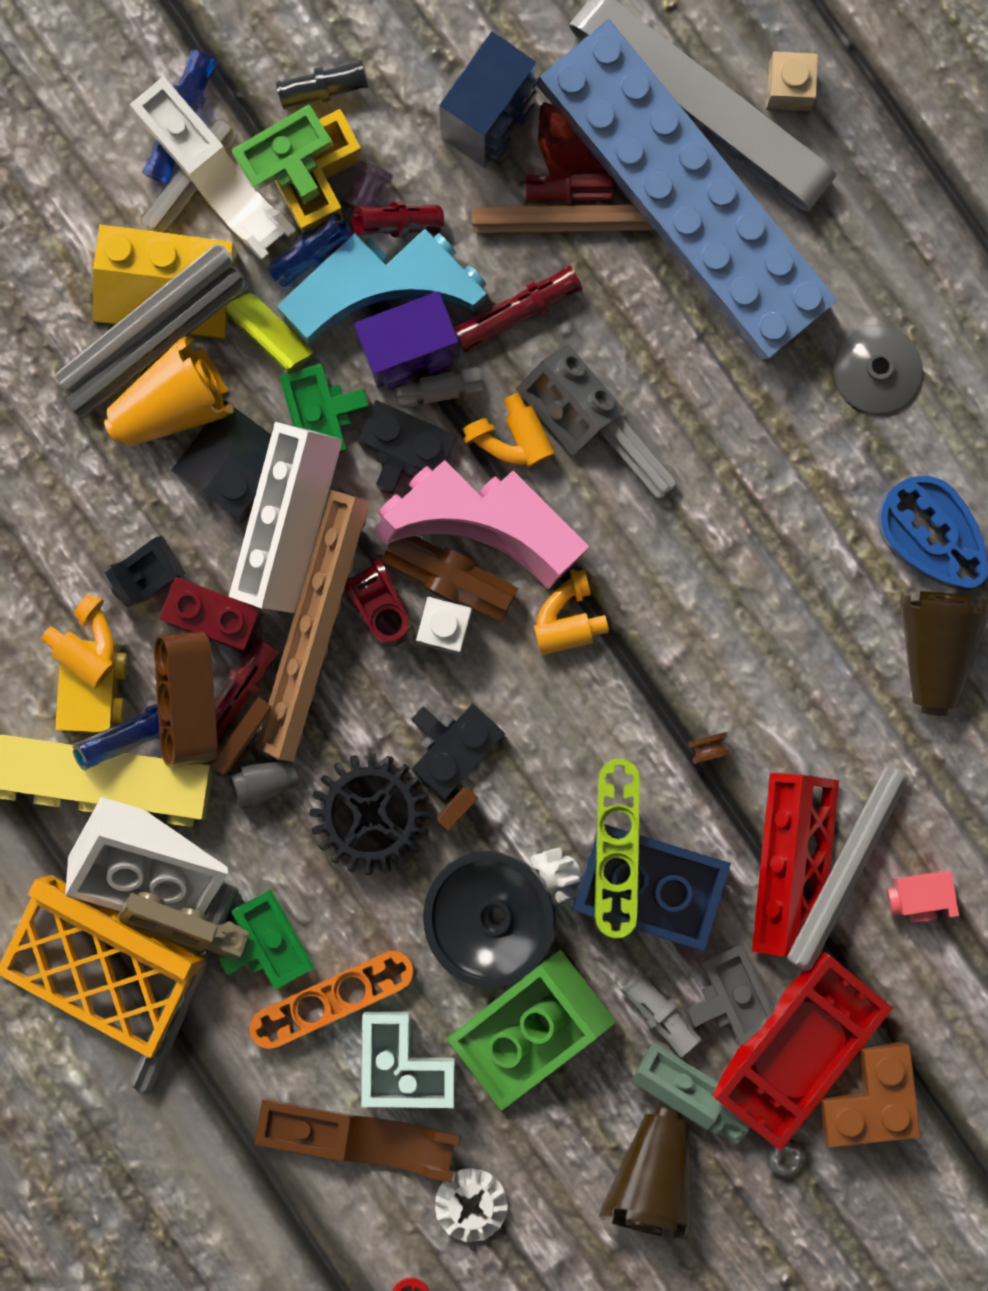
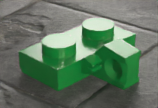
M322 363L280 375L279 378L293 426L342 439L339 453L348 451L341 427L351 424L349 414L371 408L366 390L363 388L343 394L340 385L329 387Z
M271 889L231 911L239 926L249 933L241 957L237 961L225 956L219 959L227 975L248 964L253 974L263 969L276 990L315 968Z

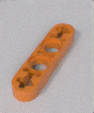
M392 950L384 952L263 1008L250 1021V1036L255 1044L262 1048L273 1049L404 989L413 978V963L401 951ZM392 958L396 964L403 962L406 970L401 973L402 981L395 984L392 978H387L377 983L383 991L375 995L372 982L363 969L372 966L373 975L386 969L385 960ZM357 977L362 980L366 989L362 1000L356 1003H349L341 997L339 989L344 979ZM316 996L323 1002L324 1014L321 1019L315 1022H308L300 1016L298 1010L299 1003L304 997ZM289 1004L292 1019L300 1027V1030L292 1032L290 1023L277 1031V1040L272 1041L269 1035L261 1037L258 1029L264 1025L262 1017L268 1015L272 1021L283 1018L287 1014L281 1007Z

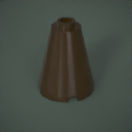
M910 591L901 593L900 605L913 703L921 706V713L946 716L949 709L957 708L960 703L988 622V600L982 598L980 607L970 605L971 596L920 591L919 600H910Z
M656 1107L654 1114L644 1115L601 1206L600 1219L606 1220L613 1217L612 1224L647 1234L661 1236L664 1228L675 1231L673 1238H688L690 1230L689 1124L681 1121L682 1114L680 1112Z

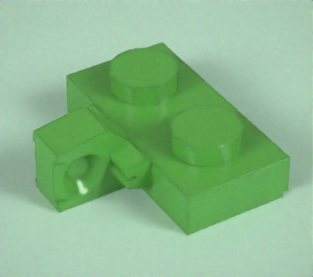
M308 104L233 148L231 151L255 192L275 180H278L282 188L292 183L302 201L306 204L320 195L317 185L309 172L318 168L313 158L333 147V143L312 107Z

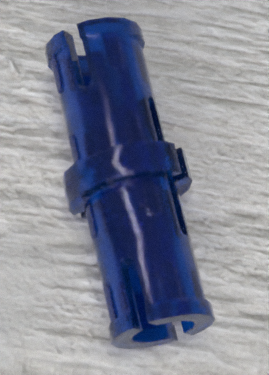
M333 213L325 222L309 234L302 233L295 239L294 246L269 263L268 270L273 279L277 281L283 276L284 278L279 281V285L286 287L311 266L318 267L325 261L326 254L352 236V229L348 222L343 219L337 224V221L341 219V215Z

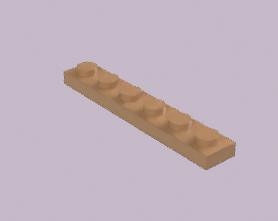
M330 490L268 703L272 706V711L262 724L256 744V749L278 759L294 762L297 748L303 739V728L309 707L315 698L316 683L322 663L328 654V642L335 618L341 609L342 594L347 577L353 568L354 553L360 533L366 524V512L370 502L334 490Z

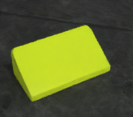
M248 293L231 301L226 306L229 318L286 373L299 370L312 357L313 350L255 294Z

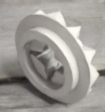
M468 1168L456 1171L454 1182L443 1181L438 1189L435 1199L437 1220L449 1236L466 1243L486 1240L500 1229L506 1217L507 1197L504 1188L493 1175L481 1169ZM481 1189L484 1190L479 1206L487 1218L485 1219L481 1215L477 1216L471 1213L467 1218L464 1217L462 1221H459L463 1205L455 1193L457 1192L460 1196L464 1195L467 1198H472L475 1194L478 1195Z

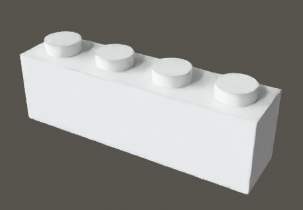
M275 422L229 597L259 608L295 613L316 542L342 439Z

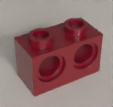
M175 577L159 619L168 625L190 633L204 632L209 640L248 653L264 612L259 607Z

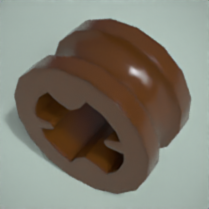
M727 732L688 742L689 748H693L696 752L695 757L692 759L693 764L732 754L731 748H727L724 743L725 739L728 738Z

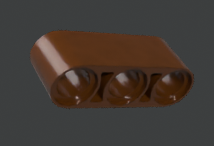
M204 632L160 635L155 640L154 660L160 748L163 761L168 767L214 762L217 756V731L212 654L209 639Z

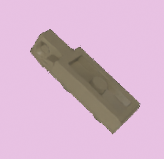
M139 892L138 895L131 893L122 904L118 916L120 918L119 921L201 952L206 949L237 961L241 957L249 932L230 921L223 925L206 921L207 916L203 913L189 908H182L179 911L164 905L165 901L161 897L148 892Z

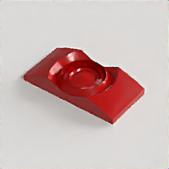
M825 952L816 960L812 969L809 971L804 970L785 988L771 1017L755 1035L737 1049L721 1076L712 1097L781 1151L893 1007Z

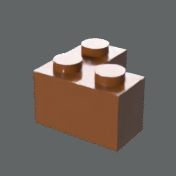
M897 1042L863 1046L858 1052L862 1092L824 1096L819 1102L823 1142L828 1147L920 1138L910 1045Z

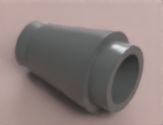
M291 761L239 766V771L229 773L233 793L239 808L250 805L251 809L290 790L292 787L299 786L296 769Z

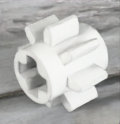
M561 848L548 850L530 857L533 864L531 867L546 883L554 905L576 897L573 889L580 883L581 872L573 858L569 856L562 857Z

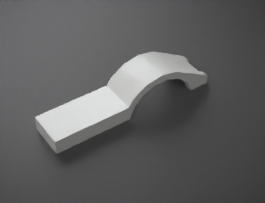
M164 76L129 104L132 112L187 174L215 213L261 260L268 255L266 248L282 234L289 238L295 233L296 230L282 213L267 203L257 191L255 192L252 185L233 163L221 142Z

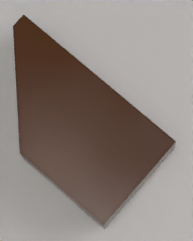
M258 697L210 766L226 776L232 773L260 732L259 728L272 711V706Z

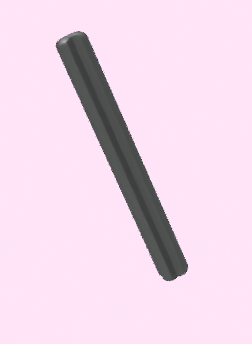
M234 266L229 267L68 397L70 409L80 418L87 417L157 361L176 342L178 344V340L188 336L243 292L248 286L244 275Z
M223 881L204 912V915L207 916L206 921L216 925L226 923L239 894L237 887ZM188 947L189 950L204 957L205 960L199 973L192 977L155 1056L148 1058L143 1054L141 1055L130 1080V1086L146 1094H150L154 1090L213 954L212 951L204 949L201 952ZM175 980L171 985V988L168 992L166 999H169L177 983ZM166 1005L162 1006L161 1011L159 1013L160 1016ZM153 1027V1029H152V1031H151V1034H150V1036H149V1038H148V1041H149V1039H150V1037H151V1035H152V1033H153V1031H154V1027Z

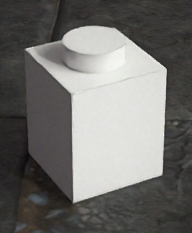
M427 597L416 639L417 644L461 655L472 609Z

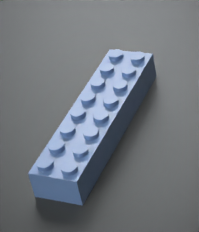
M610 19L606 20L539 76L537 87L760 360L770 358L838 301Z

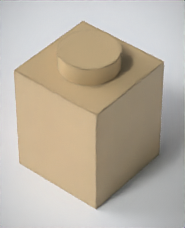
M773 51L768 65L766 109L811 110L816 99L818 54Z

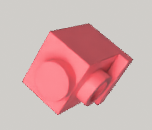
M938 871L893 878V888L886 891L891 916L910 915L911 922L937 919L936 910L941 909L944 917L959 916L952 871Z

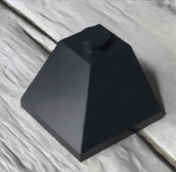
M226 400L223 401L224 406L229 404ZM234 407L231 415L207 423L171 471L243 524L252 511L271 434Z

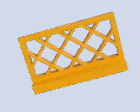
M53 875L36 878L28 893L31 897L29 904L0 963V976L148 1058L154 1057L192 977L199 973L205 958L175 941L119 921L120 918L118 916L120 912L118 910L66 896V882ZM40 908L54 914L59 933L42 939L39 938L34 920ZM66 921L76 927L68 930ZM83 930L93 936L98 954L78 960L70 934ZM27 935H29L30 943L23 945ZM61 938L69 963L49 969L42 943ZM105 943L111 945L114 949L107 951ZM32 947L40 973L28 977L12 967L19 952ZM123 952L131 956L137 975L117 981L109 955ZM100 959L108 984L88 991L80 965ZM143 964L153 968V970L146 972ZM71 968L79 994L66 998L57 993L51 974ZM162 973L177 983L169 999L155 1002L148 977ZM39 978H42V979H43V982H44V985H42L41 983H39V982H37V981H35V980H36V979H39ZM139 980L147 1006L127 1012L118 986ZM110 989L118 1015L104 1019L95 1014L90 995ZM81 999L83 1007L73 1001ZM166 1005L160 1016L158 1007ZM149 1011L154 1031L148 1042L134 1035L128 1017ZM119 1020L122 1028L111 1022Z

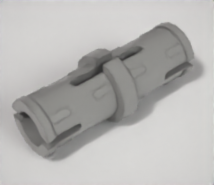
M642 971L635 974L620 989L645 1016L646 1025L650 1029L655 1028L668 1041L680 1058L702 1039L675 1010L677 1005L671 998L666 1000Z

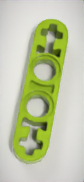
M621 758L612 759L603 765L599 771L597 790L595 921L599 930L612 938H622L630 934L637 921L640 777L635 765ZM615 766H622L624 774L631 775L632 777L631 784L623 786L622 799L632 797V808L620 804L604 807V797L614 799V785L606 783V775L613 774ZM613 812H622L631 821L630 832L627 836L620 839L612 838L605 831V819ZM612 858H622L630 867L629 878L626 882L619 885L611 884L604 877V866ZM603 889L614 892L630 889V900L620 897L621 912L629 914L628 922L621 923L620 930H611V923L603 921V913L611 912L612 897L602 899Z

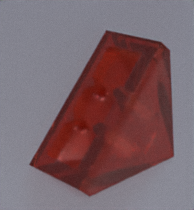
M547 102L541 104L537 143L549 173L566 174V170H571V174H608L555 107Z

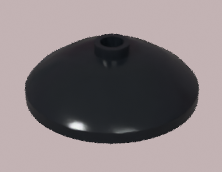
M479 851L452 861L437 875L425 899L423 924L425 936L433 955L451 975L473 986L498 988L522 980L544 961L555 936L556 912L546 883L529 864L504 852ZM495 908L501 909L504 913L505 918L502 924L497 923L493 918Z

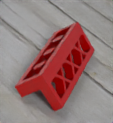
M770 773L752 952L788 957L799 935L800 928L805 923L829 877L839 780L799 774ZM814 786L822 787L821 806L817 811H815L812 805ZM814 833L817 839L816 852L811 856L808 851V841ZM810 879L813 884L812 896L806 901L803 896L804 883Z

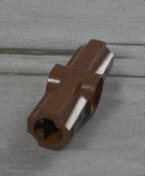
M417 536L402 538L389 543L381 560L388 567L423 583L422 587L454 604L460 602L499 623L503 621L518 591V588L511 583L478 568V564L466 556L444 546L440 549Z

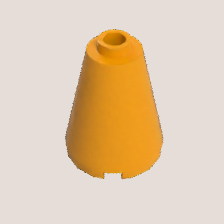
M185 336L178 340V344L176 342L107 408L108 419L104 421L107 432L117 444L123 442L126 446L133 447L226 418L233 413V402L226 406L223 404L221 395L228 392L223 378L203 348L194 352L189 346L194 341L191 336Z

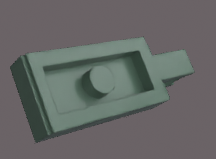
M652 1043L631 1082L706 1130L738 1144L747 1134L750 1126L712 1097L718 1082L659 1044Z

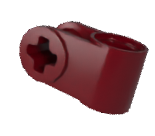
M378 557L373 560L371 567L350 578L347 577L345 590L357 612L361 613L377 642L384 646L394 647L407 640L411 624L396 594L397 590ZM389 613L398 615L402 619V626L396 634L384 635L378 631V622L382 616Z

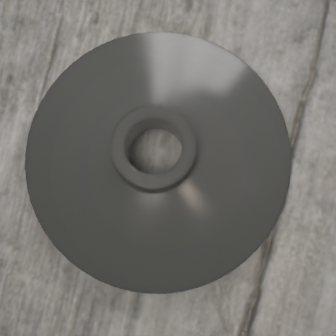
M880 325L864 327L848 336L839 347L833 365L834 381L842 397L854 408L871 414L893 412L908 403L917 392L922 378L921 357L914 343L902 332ZM878 359L885 361L888 366L887 373L882 375L875 373L872 369L873 361Z

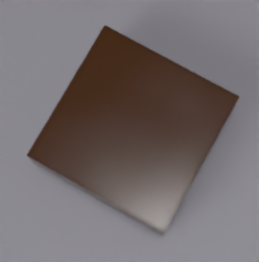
M463 787L440 812L436 821L447 831H450L479 797L468 787Z

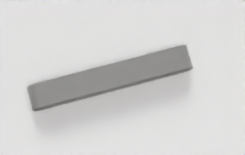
M588 0L568 25L569 29L579 40H584L606 20L610 19L707 139L794 206L806 212L812 209L837 177L835 171L824 160L616 0Z

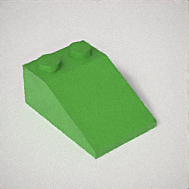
M560 950L450 1035L447 1041L502 1111L615 1024L616 1021Z

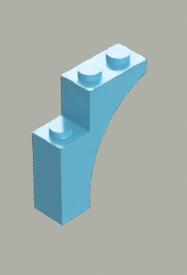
M424 229L386 265L382 262L387 258L382 249L371 238L363 242L354 233L277 305L279 314L311 346L323 333L348 315L364 307L392 299L422 298L439 291L443 301L475 313L487 301L486 292L483 290L487 284L470 265L463 269L454 260L455 249L439 233L433 238Z

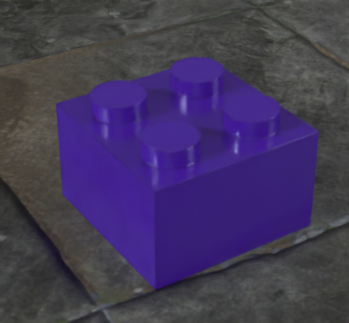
M439 291L354 323L360 346L376 388L386 385L387 390H393L412 382L411 375L426 369L430 375L442 372L454 366L453 359L460 357L459 342Z

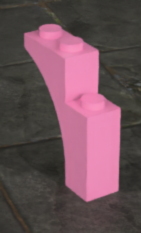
M445 460L433 471L428 466L422 469L409 483L412 490L404 498L396 494L389 499L378 511L382 519L374 530L385 544L402 538L424 534H448L482 542L507 554L523 565L547 589L556 583L589 548L514 471L502 481L495 476L477 493Z

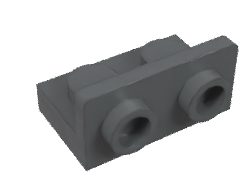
M570 345L563 346L542 360L516 388L530 406H533L536 414L572 456L583 450L607 425L624 412L623 407Z

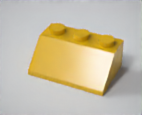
M99 224L93 266V321L116 325L214 244H220L228 250L233 259V264L230 267L234 266L236 268L238 252L234 243L224 240ZM228 304L189 335L226 339L229 318L226 306Z

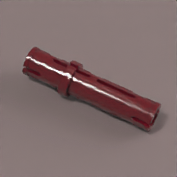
M571 265L566 266L564 269L556 272V274L536 284L534 281L526 284V289L517 293V295L480 313L471 320L453 327L464 352H469L481 343L496 337L538 313L542 316L550 312L549 307L568 296L582 291V285Z
M258 637L236 671L230 670L227 675L230 680L215 701L217 745L229 730L250 696L258 694L261 689L258 684L276 657L280 655L278 650Z

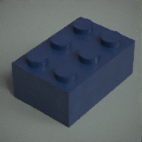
M491 31L439 104L441 139L483 168L487 166L492 158L498 162L512 142L509 135L516 123L518 122L523 126L537 106V103L534 101L538 94L535 88L539 82L536 79L537 62Z
M604 824L605 831L612 838L620 839L629 833V831ZM597 828L572 906V910L595 917ZM639 835L637 921L634 929L705 951L731 863ZM612 858L604 866V877L611 884H622L629 878L630 867L622 858ZM603 889L602 899L612 897L611 912L603 913V920L619 925L623 922H628L629 914L621 912L620 897L630 900V889L620 892Z

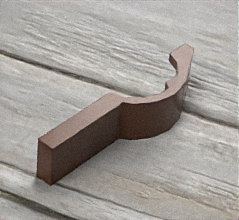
M262 1099L254 1145L343 1162L384 1165L416 1172L431 1179L454 1182L455 1172L450 1171L453 1147L454 1145H460L461 1136L402 1121L351 1115L272 1099Z

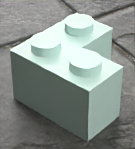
M364 1012L362 1017L361 1107L454 1108L455 1058L410 1057V1012Z

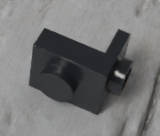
M163 536L153 538L123 561L111 564L104 569V574L109 580L112 593L126 607L150 600L172 584L175 577L180 578L186 573Z

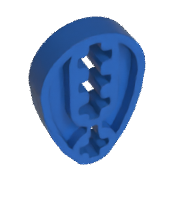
M914 476L898 483L888 492L880 506L878 525L882 539L892 552L921 575L943 585L970 590L984 582L988 575V561L984 540L970 509L951 485L932 476ZM899 492L905 496L910 493L915 494L917 500L913 505L917 511L929 510L932 514L928 520L929 524L935 529L941 526L946 529L947 533L943 538L947 544L944 547L940 543H935L931 546L926 539L930 536V531L925 526H921L918 529L913 527L911 522L916 517L911 510L907 509L904 512L898 510L897 505L901 501L897 495ZM951 551L964 562L971 559L976 562L977 566L973 569V572L977 577L974 580L969 576L963 579L958 577L957 572L961 567Z

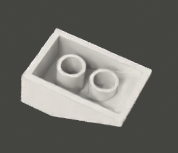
M101 797L68 856L65 895L120 911L123 902L131 893L138 895L139 892H148L161 897L165 901L164 905L179 911L182 908H189L204 914L228 875V867L147 811Z

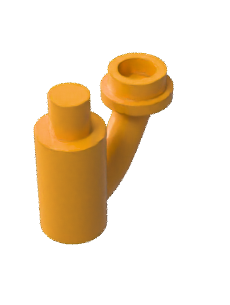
M515 393L503 400L509 416L505 418V422L517 446H510L494 438L491 433L496 429L493 424H489L487 418L477 420L462 429L466 436L464 437L466 444L475 442L485 451L509 464L532 467L556 454L533 406L525 407L519 393Z
M575 568L570 569V578L542 605L536 619V625L534 626L541 656L592 644V636L609 632L605 615L588 619L587 614L583 613L557 620L558 613L571 597L575 595L576 601L580 602L583 601L582 597L591 595L585 570L576 571Z
M88 594L79 603L73 615L79 619L78 623L81 626L85 627L89 623L91 624L96 641L95 649L71 631L63 635L52 626L43 634L41 641L53 649L51 653L53 659L96 689L104 682L113 669L115 645L111 630L101 611L104 600L99 596L95 598Z

